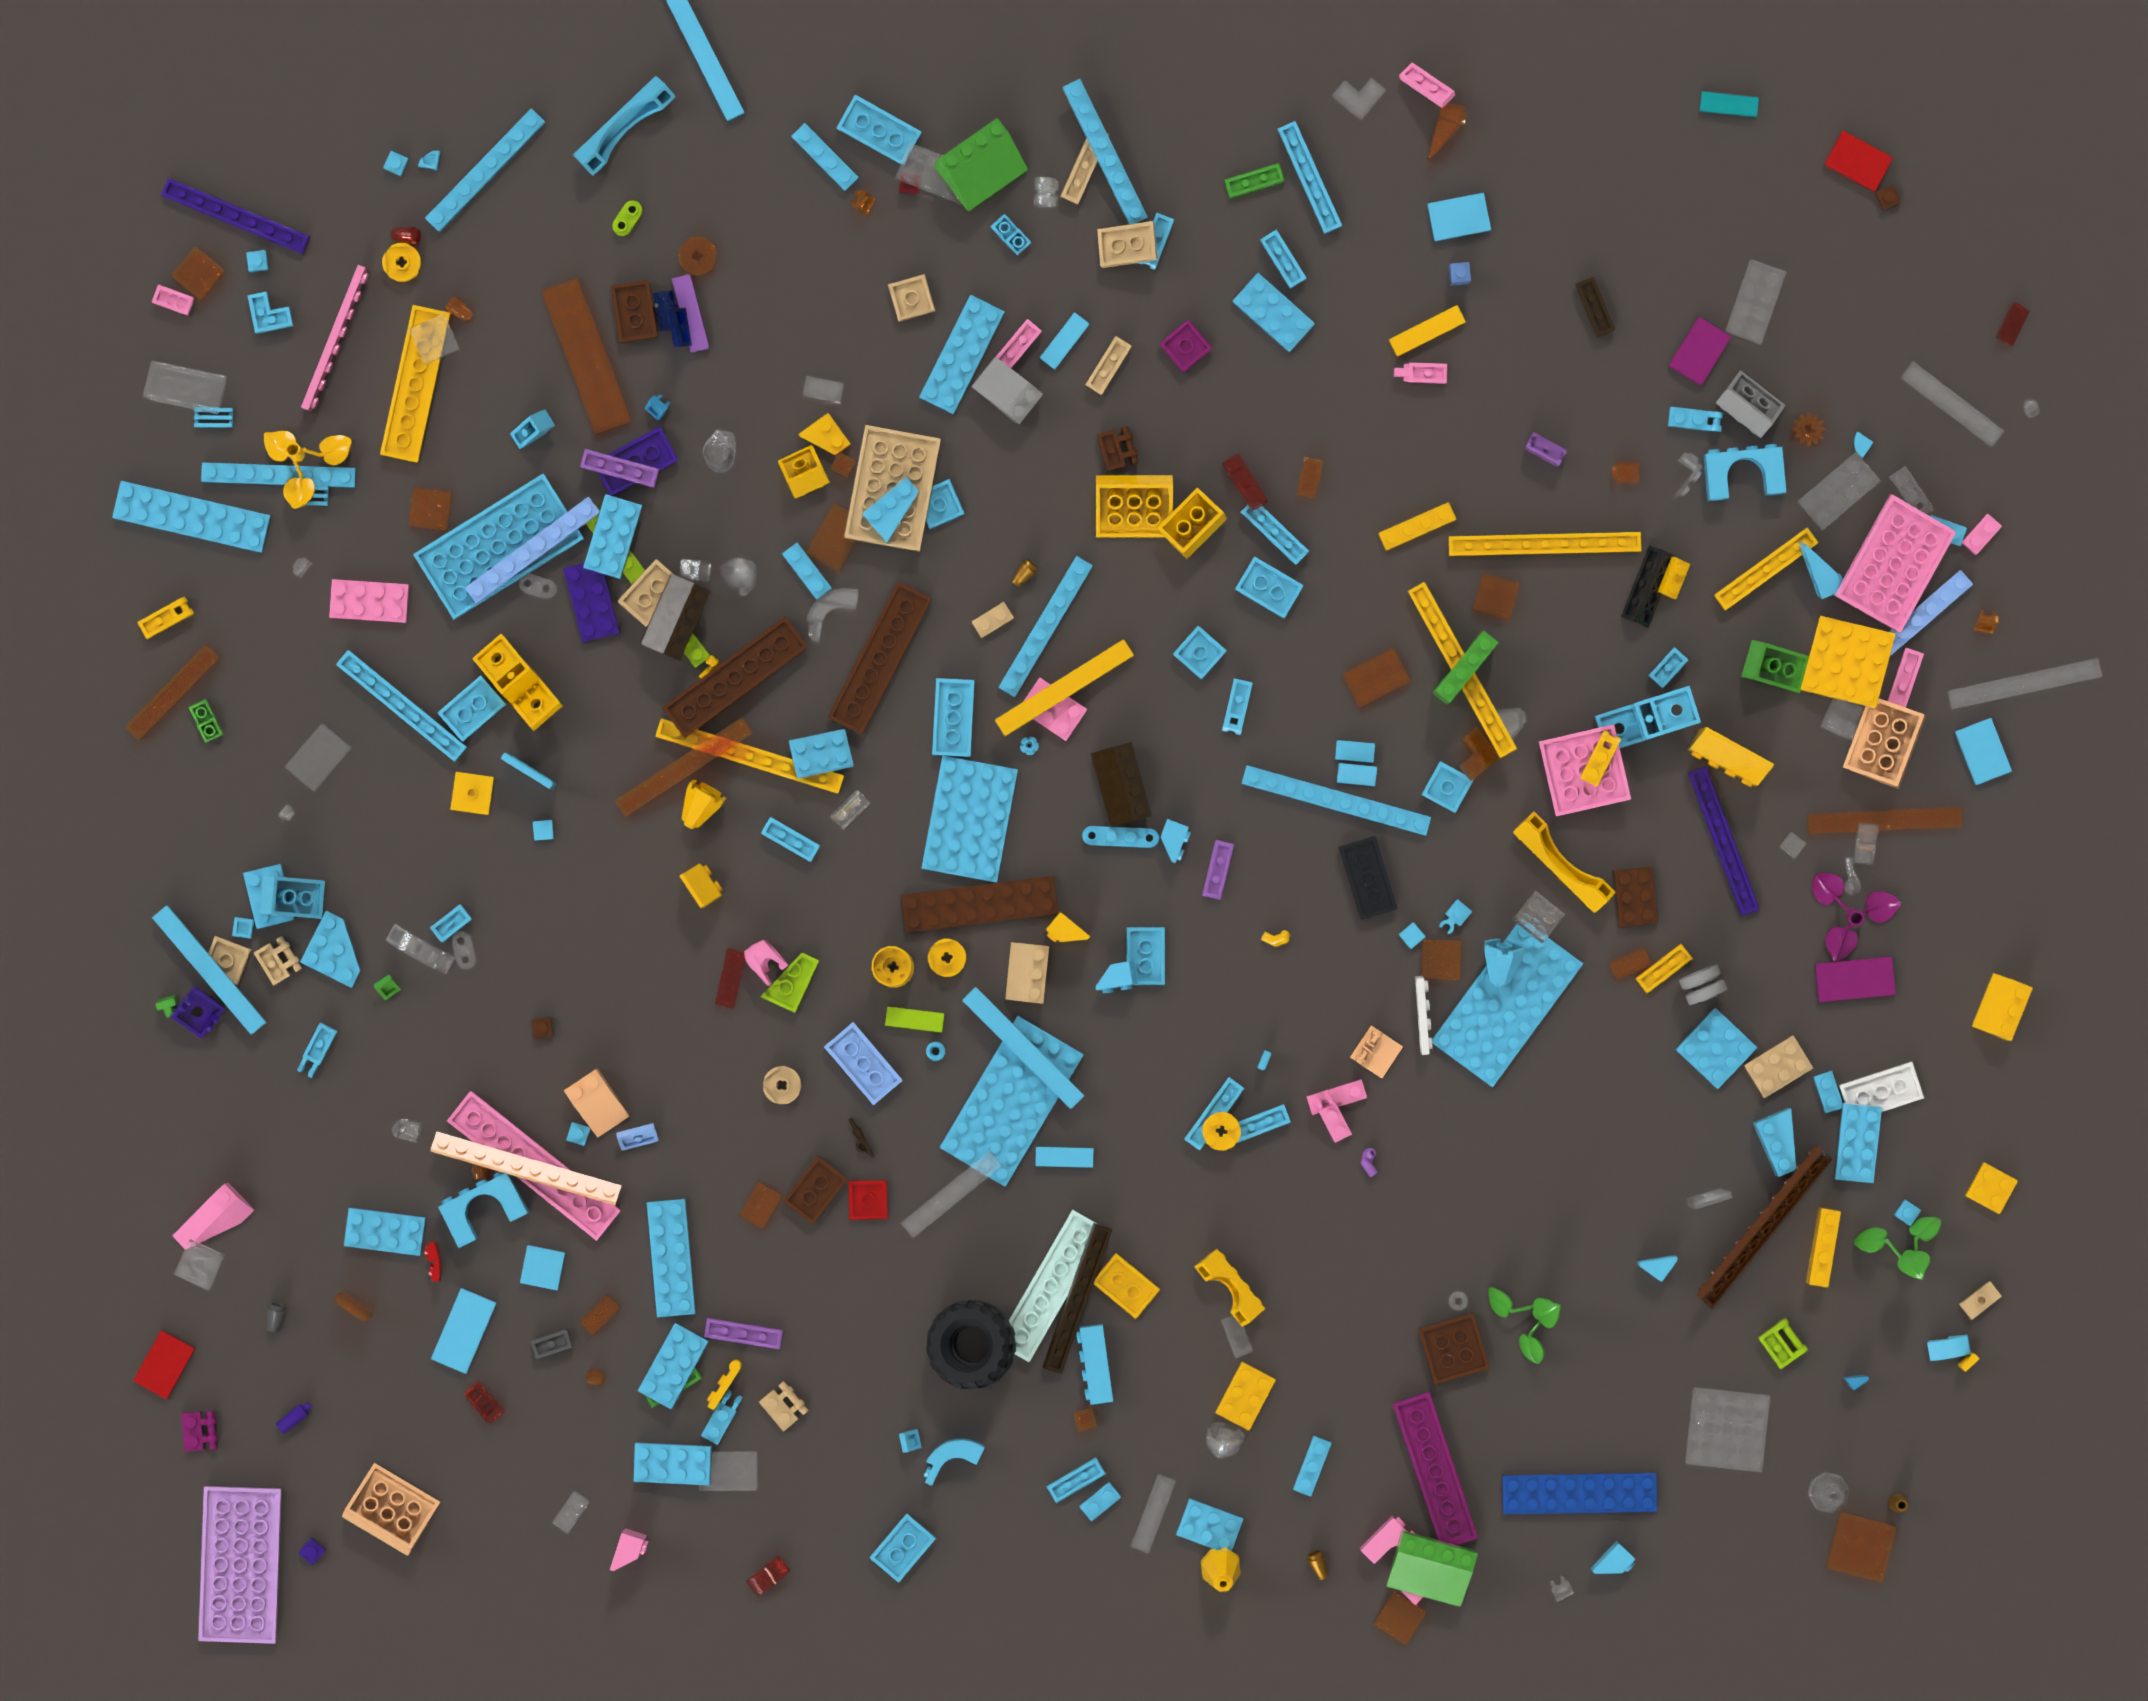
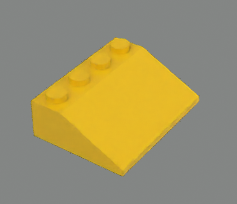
M1096 475V537H1164L1157 527L1173 512V475Z
M1708 727L1698 730L1688 750L1692 751L1691 755L1701 760L1703 757L1708 760V765L1716 769L1718 767L1723 768L1725 774L1732 778H1735V776L1741 778V782L1749 787H1752V785L1758 786L1774 766L1772 762Z

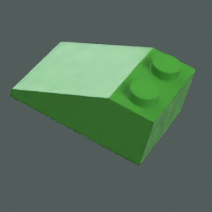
M1752 640L1741 677L1800 693L1809 656L1765 642Z

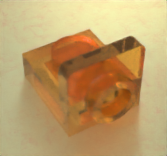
M1619 461L1615 463V466H1612V478H1615V482H1639V462Z

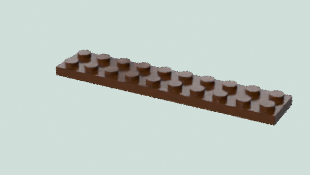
M1817 1145L1808 1152L1806 1160L1796 1167L1794 1175L1784 1182L1781 1191L1776 1193L1772 1197L1769 1206L1759 1213V1218L1747 1228V1233L1744 1237L1738 1239L1731 1253L1724 1256L1723 1263L1719 1268L1714 1269L1710 1279L1700 1286L1697 1296L1710 1308L1716 1305L1832 1161L1831 1157L1821 1147Z

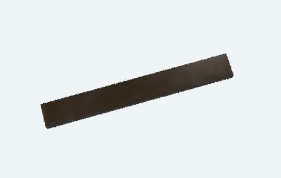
M1095 1223L1092 1225L1042 1367L1044 1369L1062 1374L1112 1233V1229Z

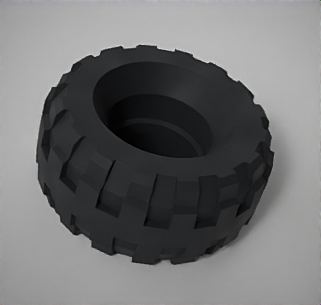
M977 1300L960 1301L946 1307L932 1321L933 1323L927 1333L926 1352L929 1356L931 1367L943 1381L961 1389H980L1000 1380L1011 1367L1017 1346L1015 1342L1016 1334L1007 1316L997 1307ZM969 1326L982 1329L989 1342L987 1355L976 1363L963 1360L956 1348L958 1334Z

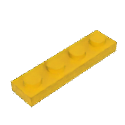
M1449 502L1378 534L1387 551L1456 520V517Z

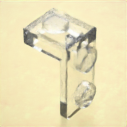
M1685 452L1678 459L1692 471V474L1675 493L1674 496L1676 498L1680 495L1684 496L1690 489L1688 486L1692 480L1696 482L1702 474L1700 470L1703 466L1697 462L1698 458L1692 453L1687 454Z

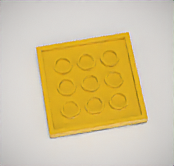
M1820 616L1801 690L1876 709L1896 634Z

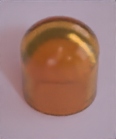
M592 1368L586 1375V1382L599 1387L605 1382V1374Z

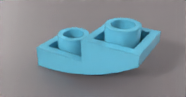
M1003 214L990 226L1016 255H1019L1031 243L1006 214Z
M1968 1334L1949 1336L1948 1339L1930 1340L1927 1342L1930 1361L1971 1354Z

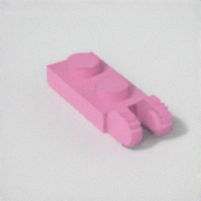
M1326 1090L1324 1095L1329 1101L1328 1104L1322 1106L1321 1100L1317 1095L1313 1098L1327 1129L1336 1143L1352 1135L1335 1100L1333 1101L1329 1091Z

